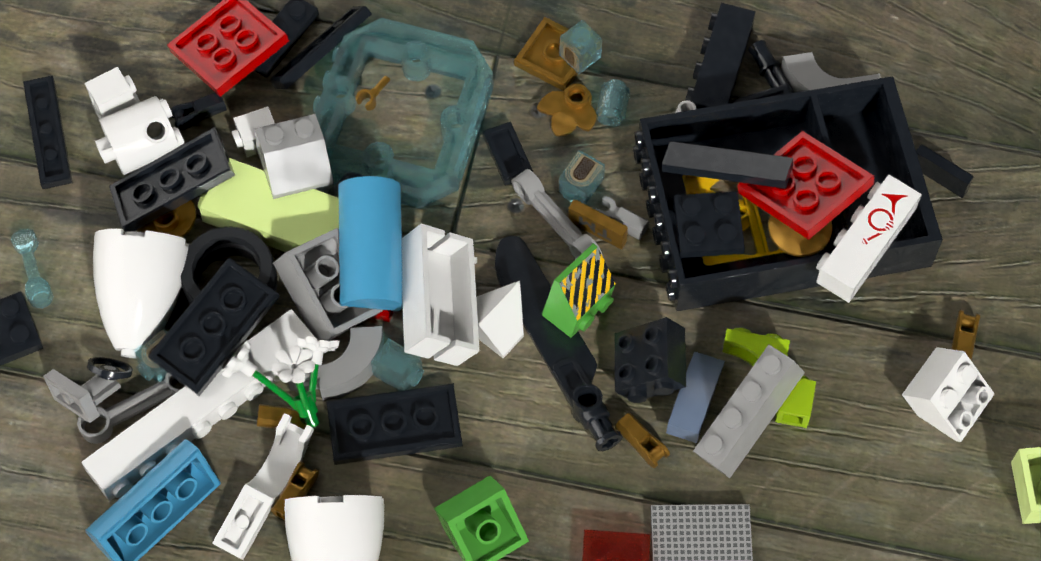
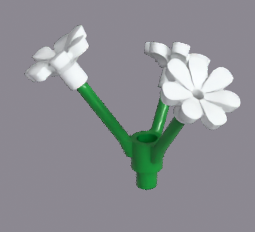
M306 336V339H297V346L290 348V354H287L284 350H279L275 354L279 363L273 364L271 369L282 382L287 383L292 380L296 383L299 395L296 397L290 396L257 371L258 367L248 360L249 348L251 346L248 340L244 342L238 355L228 362L221 375L230 377L233 373L240 370L248 377L253 376L285 400L294 410H297L300 418H304L306 425L316 427L320 424L316 415L318 409L315 403L319 365H322L323 353L335 351L340 341H317L316 337ZM299 346L305 347L306 349L301 353V348ZM311 372L309 391L306 392L303 383L305 381V373Z

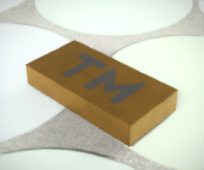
M573 200L568 210V218L575 226L622 250L627 242L628 227L578 200Z

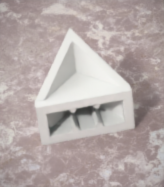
M520 281L476 297L479 340L502 358L524 337Z

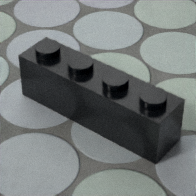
M721 2L718 14L712 13L708 30L712 31L711 37L704 38L700 54L705 56L703 62L697 61L693 79L697 81L695 87L689 86L685 101L693 102L696 109L730 104L753 29L756 11Z

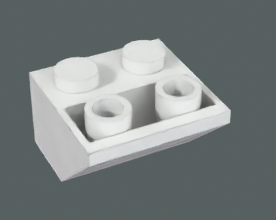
M936 347L902 396L917 416L955 441L961 442L994 396V392L965 351Z

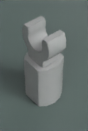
M604 196L602 198V205L608 207L609 210L606 212L597 208L595 210L628 227V235L641 240L649 226V221L624 207H617L612 198Z

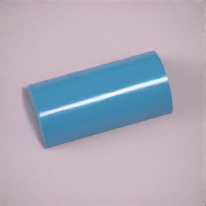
M363 176L344 180L338 184L340 306L400 311L403 309L401 185L396 180L378 176Z
M184 439L85 531L110 561H138L210 495L221 482L200 450L193 443Z

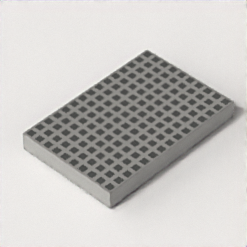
M750 504L651 505L652 561H753Z

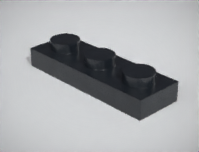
M289 0L272 21L286 33L289 42L254 69V71L268 78L319 15L318 8L304 0Z

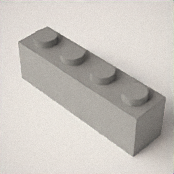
M768 345L693 452L730 478L805 372L794 360Z

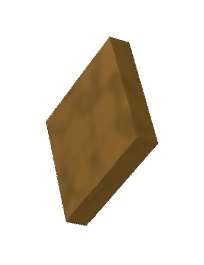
M544 17L515 58L514 66L564 91L570 86L578 72L560 55V42H565V46L568 47L569 45L573 49L571 51L576 53L574 55L578 57L576 61L579 63V71L594 51L596 43Z

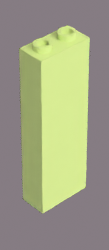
M231 158L229 159L235 176L208 190V192L201 194L198 201L202 222L221 228L232 226L249 230L262 239L267 246L284 252L336 228L339 229L338 197L312 189L273 199L264 170Z

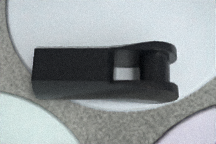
M214 92L197 100L176 105L170 110L173 115L172 118L176 120L174 126L179 130H185L204 119L227 111L222 96L220 97Z

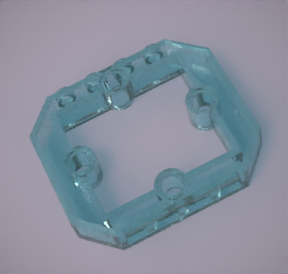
M380 18L344 35L341 45H337L334 48L331 71L327 70L325 72L322 83L323 92L321 96H316L313 104V113L316 114L325 140L333 177L332 185L334 186L345 174L350 172L361 174L362 176L390 178L398 181L401 185V204L417 208L425 207L458 191L494 88L493 72L474 41L385 18ZM368 57L401 64L404 76L411 81L424 80L431 72L465 81L457 105L449 106L441 113L440 126L444 143L435 169L395 160L392 148L384 142L371 143L364 151L336 144L346 116L353 113L356 108L355 92ZM416 59L421 60L420 62H411ZM338 95H346L343 98H336ZM453 124H460V125H462V126H460V127H458V128H452V127H450V126L453 125ZM378 160L385 161V163L380 165L374 164Z

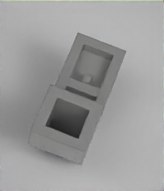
M813 52L783 56L781 71L794 93L881 78L880 73L854 78L831 76L817 65Z
M382 326L350 328V342L345 352L335 361L319 365L316 389H320L323 401L337 399L352 393L373 375L380 363L384 349ZM311 372L305 373V381L303 383L306 392L309 391ZM290 380L288 382L290 391L298 392L296 383Z

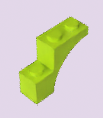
M727 328L722 352L739 357L754 366L768 345L788 356L790 340L783 339L777 334L760 335L752 333L745 328ZM803 375L777 411L775 422L807 428L811 417L816 381L809 380L808 377Z

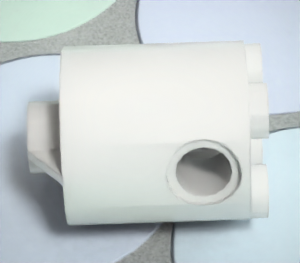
M154 96L99 119L105 137L96 140L95 143L105 164L116 160L124 176L139 170L185 144L179 129L171 127L168 118L173 115L165 99L159 100L157 96ZM152 122H158L161 126V132L157 137L150 138L147 134V127Z

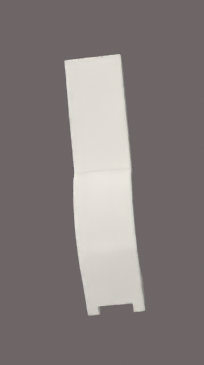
M285 413L276 427L274 443L266 461L256 476L244 485L212 543L244 560L295 467L303 460L314 428L309 425L302 429L290 423L292 417Z

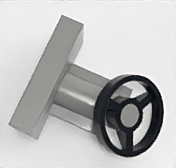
M90 358L87 363V369L96 375L82 386H79L54 369L43 377L55 401L91 423L100 416L96 406L121 388L116 380L131 377L133 368L129 364L112 358ZM95 364H105L100 367L95 366Z

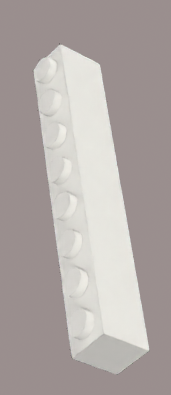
M291 309L248 340L251 344L248 360L258 367V372L270 381L277 382L280 378L271 369L273 364L279 363L275 354L279 350H284L287 354H290V348L297 346V339H306V336L314 337V335ZM243 344L237 349V351L233 354L229 361L233 357L238 355V353L242 349ZM299 346L302 353L306 348ZM227 362L200 396H197L187 387H183L81 463L109 502L115 497L120 498L132 488L135 482L152 470L184 439L191 442L195 438L200 439L210 432L211 426L221 419L226 420L230 418L241 404L247 400L251 401L257 398L266 386L253 376L248 377L240 370L233 373L230 377L221 375L222 370L227 367Z

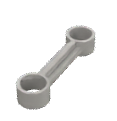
M530 169L524 170L511 180L517 195L526 204L533 205L569 246L575 260L593 243L599 248L593 238L588 234L583 235L545 193L541 181Z
M166 372L163 381L105 410L96 407L100 415L99 417L106 419V425L102 431L95 434L87 433L85 431L87 421L80 416L77 421L78 429L86 441L93 444L102 443L111 436L114 426L167 400L181 389L171 386L174 378Z

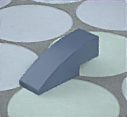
M694 351L686 372V387L679 390L667 425L666 434L694 443L698 442L725 361Z

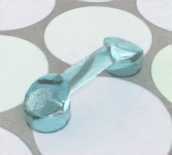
M18 230L12 235L11 242L16 252L21 254L28 281L25 285V295L33 307L44 308L52 302L53 292L48 282L41 278L34 255L39 241L33 230Z

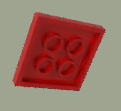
M222 0L167 44L174 56L221 97L288 43L289 39L284 31L247 0Z
M802 131L774 154L775 156L793 158L794 166L786 189L741 182L737 184L740 195L809 240L874 185V175Z

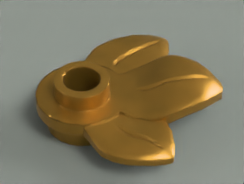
M572 84L564 92L552 91L545 95L537 106V111L552 116L551 128L555 136L569 135L577 126L584 131H590L595 125L597 117L596 111L591 106L592 95L582 84ZM580 98L582 101L574 102L572 99Z

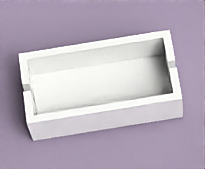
M422 223L402 238V305L405 353L428 359L434 355L435 361L458 366L479 352L473 239L451 232L445 235V230Z

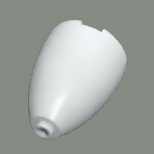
M123 229L99 230L94 235L93 276L100 316L114 349L121 351V357L140 358L144 345L154 336L156 337L151 345L157 340L156 338L161 334L159 332L163 331L176 306L182 289L181 273L190 244L185 243L186 239L161 232L146 230L145 233L125 232V235H123Z
M343 495L285 499V528L291 560L378 561L384 530V498L368 495Z

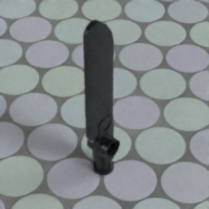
M512 235L503 238L498 244L495 257V271L500 287L520 281L523 326L570 404L573 418L581 423L584 429L590 430L596 441L595 447L598 451H606L613 448L622 440L623 436L620 431L615 430L609 420L610 413L602 401L603 395L601 390L592 384L597 369L595 358L579 332L570 338L542 316L551 285L527 245L520 237ZM584 401H589L594 405L591 407H585L580 403Z

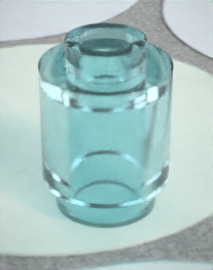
M612 79L601 85L596 114L598 115V121L603 125L619 126L626 117L631 90L623 81Z

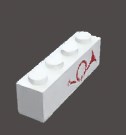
M888 175L882 184L876 182L867 196L870 199L865 207L860 205L856 209L850 220L853 223L848 231L844 228L841 230L833 243L836 248L831 255L826 252L817 264L816 269L819 270V275L816 283L850 303L916 210L922 194L891 175Z

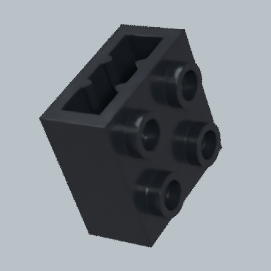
M665 317L614 333L616 393L627 398L629 402L642 403L647 398L657 395H670L674 390L686 387L685 328Z

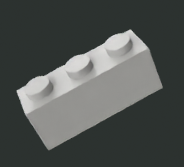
M338 228L285 252L273 262L305 324L314 337L317 338V341H330L383 311L380 309L340 306Z

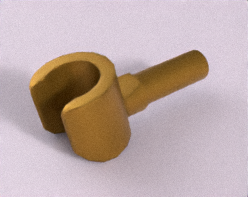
M384 76L371 90H360L356 95L358 105L364 99L370 98L365 108L368 111L375 109V98L388 84L390 78Z

